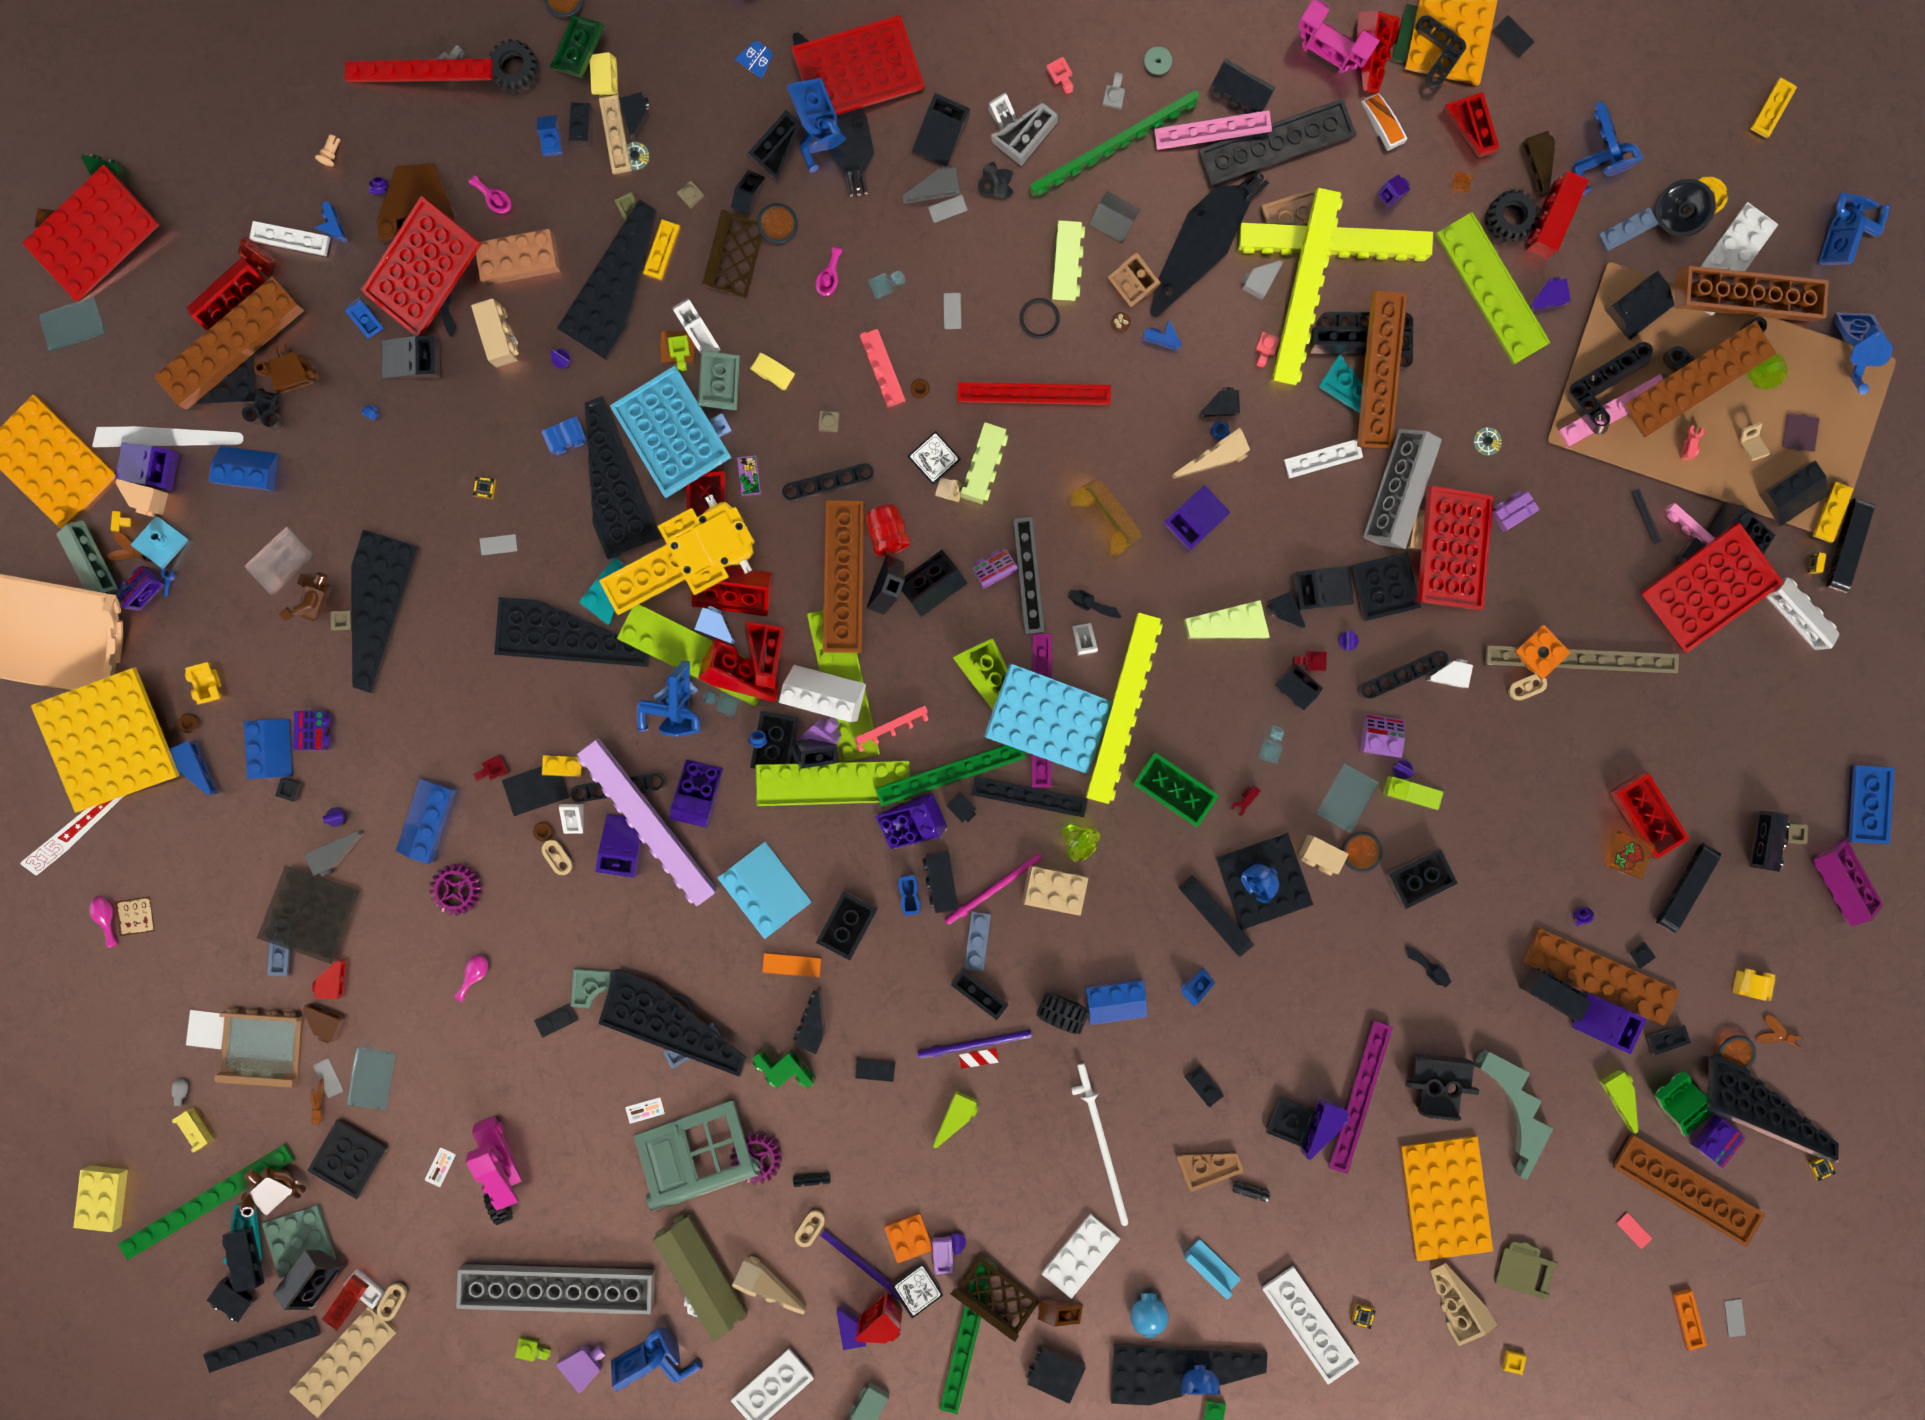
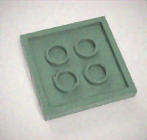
M319 1204L262 1223L279 1279L288 1274L304 1250H321L336 1259Z

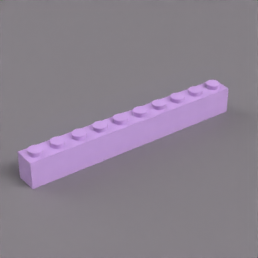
M597 738L579 751L577 754L579 763L590 770L591 778L596 783L599 782L603 787L602 791L606 797L612 798L615 802L614 807L619 813L623 812L627 817L626 822L628 825L638 831L639 839L644 844L647 843L651 848L649 850L654 858L660 859L663 863L661 866L668 874L671 873L675 878L673 879L674 883L679 889L682 888L686 892L685 897L691 904L694 903L698 906L712 896L717 888L601 740Z

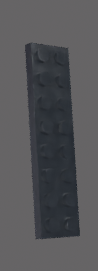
M1344 99L1272 123V132L1229 138L1199 149L1198 152L1211 187L1250 174L1255 170H1261L1354 137L1356 132Z

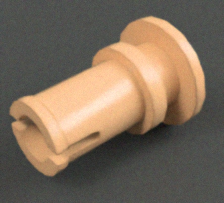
M333 135L328 136L324 148L319 152L321 155L315 156V159L320 163L331 167L334 165L331 160H334V153L341 141L339 138L335 139L336 136Z

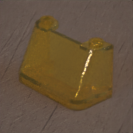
M1092 480L1069 495L1067 500L1072 507L1079 505L1087 509L1095 504L1114 528L1116 533L1110 539L1111 550L1108 552L1114 560L1139 541L1141 537L1140 529L1102 481Z

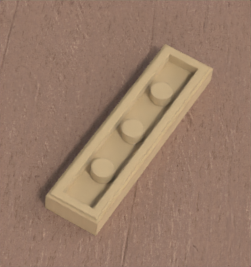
M616 94L601 97L599 102L612 173L615 175L632 171L619 96Z

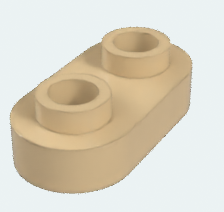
M1536 674L1515 681L1508 688L1509 696L1514 700H1524L1546 689L1547 680L1546 678L1541 680ZM1534 680H1536V681L1538 682V686H1537V687H1534V686H1533V681H1534ZM1517 687L1520 688V694L1515 693Z
M556 840L546 841L542 846V854L554 872L558 875L570 873L573 868V862L562 845ZM551 846L556 848L554 853H551L549 850ZM561 862L566 863L567 866L565 869L561 868Z
M810 1211L795 1234V1241L799 1246H810L825 1223V1216L821 1211ZM818 1217L819 1221L813 1222L812 1218ZM807 1233L809 1237L804 1239L802 1234Z
M394 1283L385 1292L377 1307V1316L381 1320L389 1321L396 1316L407 1295V1289L403 1284ZM396 1289L400 1291V1295L395 1294ZM387 1306L390 1307L391 1312H387L385 1308Z

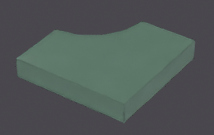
M574 968L570 1007L591 1008L593 999L601 992L609 990L613 971Z

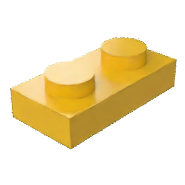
M542 756L541 775L581 777L582 765L579 763L578 757Z

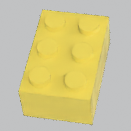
M89 1165L80 1170L73 1228L113 1232L121 1227L128 1169Z

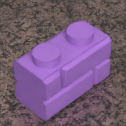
M1518 491L1510 496L1512 500L1505 503V501H1502L1494 506L1496 510L1492 512V516L1503 532L1539 511L1537 504L1533 501L1528 491L1523 493Z

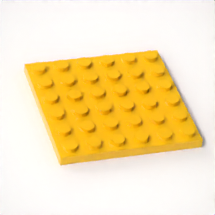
M136 667L31 705L75 813L180 776Z

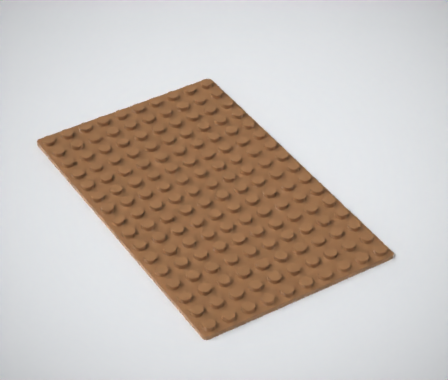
M1612 262L1606 264L1547 439L1549 443L1724 503L1743 505L1748 511L1774 519L1759 494L1808 462L1817 461L1827 477L1828 491H1830L1833 482L1855 488L1896 365V359L1890 357L1889 361L1882 366L1865 367L1862 380L1865 384L1869 385L1870 390L1867 394L1861 395L1851 379L1855 366L1850 360L1853 349L1852 345L1777 318L1763 317L1767 321V329L1764 334L1777 354L1650 435L1643 437L1630 415L1627 414L1609 424L1606 433L1602 435L1592 433L1567 447L1558 430L1581 418L1568 401L1569 389L1574 382L1638 343L1647 342L1651 344L1653 353L1650 362L1646 366L1595 396L1603 406L1660 374L1663 379L1673 374L1674 372L1663 361V355L1669 349L1681 346L1696 359L1734 335L1747 321L1757 317L1717 312L1710 316L1705 311L1677 309L1673 306L1636 336L1628 340L1605 310L1650 275ZM1666 281L1670 285L1675 302L1676 284ZM1672 352V358L1676 361L1678 360V356L1676 353ZM1611 372L1606 373L1607 375H1610V376H1613V375H1614V374L1611 373ZM1594 382L1590 383V384L1593 385V386L1598 385L1597 383H1594ZM1578 392L1573 393V394H1575V395H1577V396L1582 395L1581 393H1578ZM1585 407L1587 410L1593 409L1592 407ZM1761 422L1762 427L1759 436L1770 451V455L1751 461L1739 442L1743 428ZM1689 426H1694L1693 431L1695 434H1698L1700 428H1704L1703 436L1698 438V445L1700 446L1698 455L1688 461L1681 459L1684 442L1688 437L1687 430ZM1756 429L1749 431L1747 435L1753 433ZM1827 496L1786 524L1814 533ZM1848 503L1847 508H1846V510H1845L1844 516H1843L1842 521H1841V523H1840V526H1839V529H1838L1837 534H1836V536H1835V539L1838 538V535H1839V532H1840V529H1841V526H1842V523H1843V520H1844L1846 511H1847V509H1848L1849 503Z

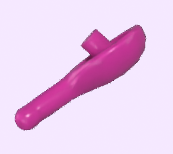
M473 175L472 179L469 180V184L475 186L484 194L487 206L496 213H508L512 206L509 196L502 190L488 188L479 180L477 175Z
M835 246L831 249L832 255L829 265L816 278V289L822 296L832 294L838 285L836 265L842 249Z
M97 896L91 901L90 915L94 922L102 927L106 938V947L111 948L117 945V940L114 938L111 929L113 907L106 898Z
M475 955L467 961L464 968V982L459 991L454 994V999L463 1002L469 987L486 975L488 963L484 956Z

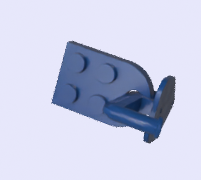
M822 78L794 82L787 86L801 123L808 132L800 140V150L810 173L817 171L819 168L811 153L833 149L846 140L845 135L840 131L837 124V115Z
M1603 101L1595 104L1597 110L1594 111L1597 122L1603 126L1600 132L1603 140L1609 144L1610 148L1575 162L1573 165L1574 173L1584 178V171L1611 161L1612 165L1603 169L1606 176H1612L1628 170L1644 160L1641 150L1637 145L1619 143L1609 110ZM1632 152L1633 158L1624 160L1623 155ZM1588 184L1583 195L1587 194L1592 189V187H1589Z
M1839 193L1836 202L1838 214L1830 225L1818 263L1823 266L1853 264L1863 231L1875 237L1880 236L1884 230L1891 205H1880L1877 222L1868 219L1862 210L1877 209L1879 205L1877 202L1863 196Z
M1835 313L1833 321L1844 340L1853 346L1850 360L1855 366L1851 379L1858 393L1865 395L1870 390L1869 385L1865 384L1862 380L1865 367L1886 364L1891 357L1893 346L1886 338L1884 331L1873 314Z
M682 660L667 677V686H669L668 704L646 700L638 702V732L648 729L646 713L667 717L659 726V732L663 735L679 737L700 732V719L698 715L688 709L690 701V661Z
M658 1328L647 1335L645 1342L611 1361L612 1387L617 1392L635 1380L644 1377L657 1366L663 1370L672 1382L676 1383L702 1369L703 1365L699 1360L695 1359L693 1364L679 1371L674 1365L680 1363L678 1343L667 1328Z

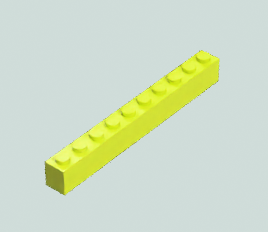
M1322 188L1315 190L1271 381L1296 385L1301 380L1302 371H1300L1301 363L1305 362L1307 352L1304 350L1306 344L1310 342L1311 333H1309L1310 325L1314 324L1316 314L1313 313L1314 307L1318 306L1320 301L1318 290L1319 287L1323 286L1325 279L1322 273L1323 269L1328 266L1329 256H1327L1328 248H1332L1334 237H1331L1333 229H1336L1338 224V218H1336L1337 210L1341 209L1343 199L1340 198V192Z
M1241 223L1239 227L1238 250H1243V253L1247 254L1254 253V251H1262V254L1281 252L1282 255H1292L1293 253H1300L1301 255L1307 226ZM1336 227L1331 237H1334L1332 248H1328L1327 252L1329 257L1332 254L1338 255L1340 258H1348L1350 255H1353L1359 259L1375 256L1379 260L1395 257V260L1399 261L1407 260V258H1415V261H1426L1432 255L1433 232Z
M1138 613L1136 616L1086 798L1109 804L1115 798L1116 790L1113 788L1115 782L1118 783L1120 780L1121 771H1118L1120 764H1124L1127 753H1124L1125 745L1129 746L1132 735L1129 734L1131 727L1135 726L1137 719L1134 713L1136 708H1140L1142 698L1139 697L1140 692L1145 690L1147 679H1144L1146 671L1150 672L1153 662L1150 660L1151 653L1155 654L1158 644L1155 642L1156 635H1160L1163 624L1160 623V618Z

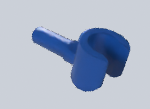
M164 568L161 571V575L165 579L163 596H168L171 581L176 578V574L171 570L170 576L167 577V569Z

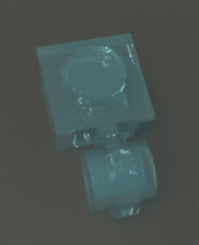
M897 271L890 275V280H888L886 273L868 280L875 300L893 293L892 284L895 286L904 284L905 275L901 271Z
M706 691V694L702 696L704 698L703 702L714 706L715 702L718 703L715 711L731 717H735L741 699L725 693L721 694L720 700L717 699V694Z
M1281 727L1272 728L1270 733L1272 742L1264 740L1258 759L1278 764L1283 746L1276 744L1277 741L1281 742L1284 735V730H1281Z

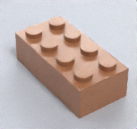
M550 229L481 241L482 245L476 252L480 280L485 285L561 272L554 234Z

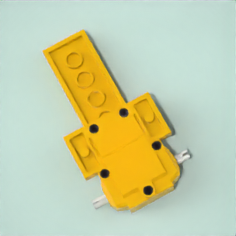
M709 495L705 499L710 508L701 516L697 517L695 511L691 508L660 524L658 528L667 545L599 580L617 615L626 612L684 580L687 581L693 594L697 595L729 578L725 570L726 566L740 564L745 574L748 571H752L747 560L754 553L753 544L755 541L736 507L732 508L726 502L717 504L713 495Z

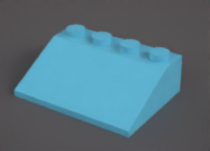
M766 842L718 877V880L764 939L812 902Z

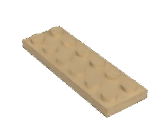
M368 1306L289 1392L318 1418L398 1330L388 1321L381 1320L377 1316V1310L371 1309Z

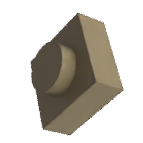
M691 180L677 192V195L690 209L704 197V194Z
M820 411L819 431L838 432L839 412Z
M331 611V631L352 630V611Z
M1790 824L1785 837L1787 843L1807 844L1808 825Z

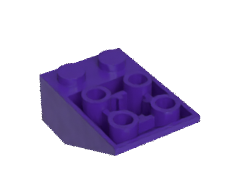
M122 442L115 480L118 479L172 491L179 453L163 448Z
M1204 485L1176 510L1163 525L1189 552L1231 512Z
M686 759L670 808V819L708 828L723 768Z
M933 794L916 797L875 816L890 849L940 838L947 828Z
M607 814L598 850L595 872L632 878L637 876L642 841L638 837V831L635 828H631L626 822V816Z
M1587 992V1000L1592 1003L1581 1022L1574 1020L1572 1028L1631 1054L1647 1019Z

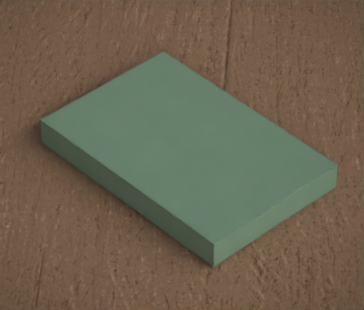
M701 351L698 406L728 410L737 409L740 355Z

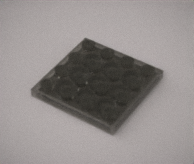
M285 865L257 939L332 964L360 891Z

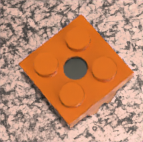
M1545 625L1536 630L1514 651L1521 658V662L1527 665V669L1534 672L1541 680L1571 653Z

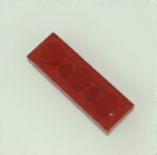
M354 1274L322 1320L337 1331L370 1285Z

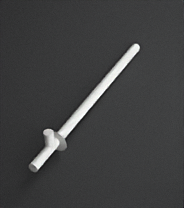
M1080 1063L1077 1067L1082 1085L1072 1087L1073 1095L1085 1093L1080 1098L1088 1103L1120 1222L1123 1226H1127L1128 1218L1095 1103L1099 1093L1092 1092L1085 1063Z

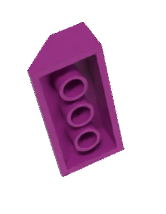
M1847 838L1842 839L1819 852L1813 860L1816 869L1820 871L1824 878L1825 885L1831 890L1835 903L1841 908L1844 919L1852 927L1872 921L1884 904Z

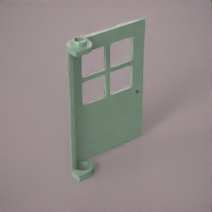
M734 1100L634 1136L650 1192L646 1195V1201L651 1212L660 1211L663 1208L761 1175L759 1160L750 1157ZM726 1116L732 1138L714 1144L708 1122ZM703 1124L709 1146L691 1152L685 1130ZM733 1142L740 1164L721 1171L715 1148ZM711 1150L717 1172L698 1178L692 1156Z

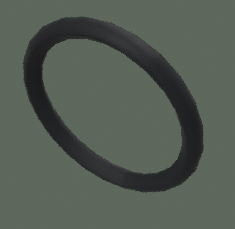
M1033 299L1027 302L1020 312L1021 327L1031 337L1046 338L1052 335L1059 326V311L1047 299ZM1033 303H1046L1055 312V325L1045 334H1034L1024 324V313Z

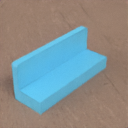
M1198 1239L1184 1254L1185 1260L1228 1300L1233 1295L1231 1290L1240 1281V1277L1202 1240Z

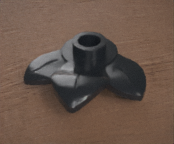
M995 162L987 164L983 169V178L978 183L979 191L983 195L989 196L993 194L997 198L1011 196L1013 190L1008 184L1012 179L1013 171L1008 169L998 170ZM989 183L991 188L986 189L984 185Z

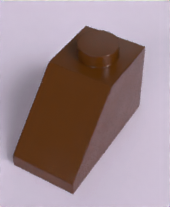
M313 1004L305 1005L303 1012L313 1035L318 1036L320 1041L326 1043L336 1040L345 1017Z
M1056 1299L1041 1300L1038 1320L1054 1327L1080 1324L1083 1304Z

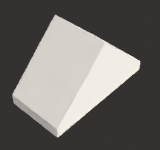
M1006 93L989 102L988 111L1000 131L1006 128L1008 124L1018 120Z
M1091 623L1072 626L1077 656L1097 652L1098 648Z
M559 804L564 833H583L584 804Z

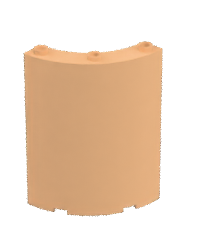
M0 574V678L71 691L115 675L116 663H121L123 648V620H119L118 617L121 608L116 595Z

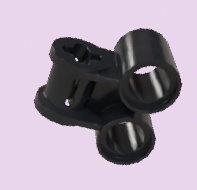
M259 388L255 397V404L247 405L243 408V418L256 425L262 423L273 430L280 429L284 420L276 412L281 401V394L277 392L275 394L270 393L263 388ZM256 410V417L251 419V413ZM274 415V423L269 424V418Z

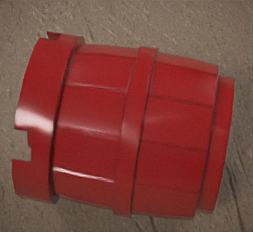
M894 504L882 505L866 513L865 521L868 535L874 545L875 556H886V552L894 554L908 548L912 544L910 536L907 535L904 519H902L898 507H895Z

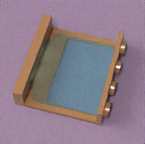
M227 1008V1011L220 1013L219 1017H224L221 1071L215 1075L214 1083L286 1088L298 1085L303 1016L296 1015V1012L277 1014V1011L273 1010L258 1013L257 1009H246V1012H240L239 1008Z

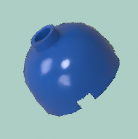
M1256 864L1250 866L1242 873L1241 882L1250 894L1254 892L1257 895L1256 899L1258 901L1268 903L1279 890L1277 872L1270 866Z
M1195 1365L1193 1370H1189L1184 1374L1181 1392L1184 1395H1219V1379L1213 1371L1207 1370L1205 1365Z

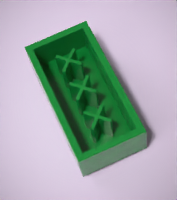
M1156 752L1152 753L1132 783L1197 828L1219 797L1218 794Z

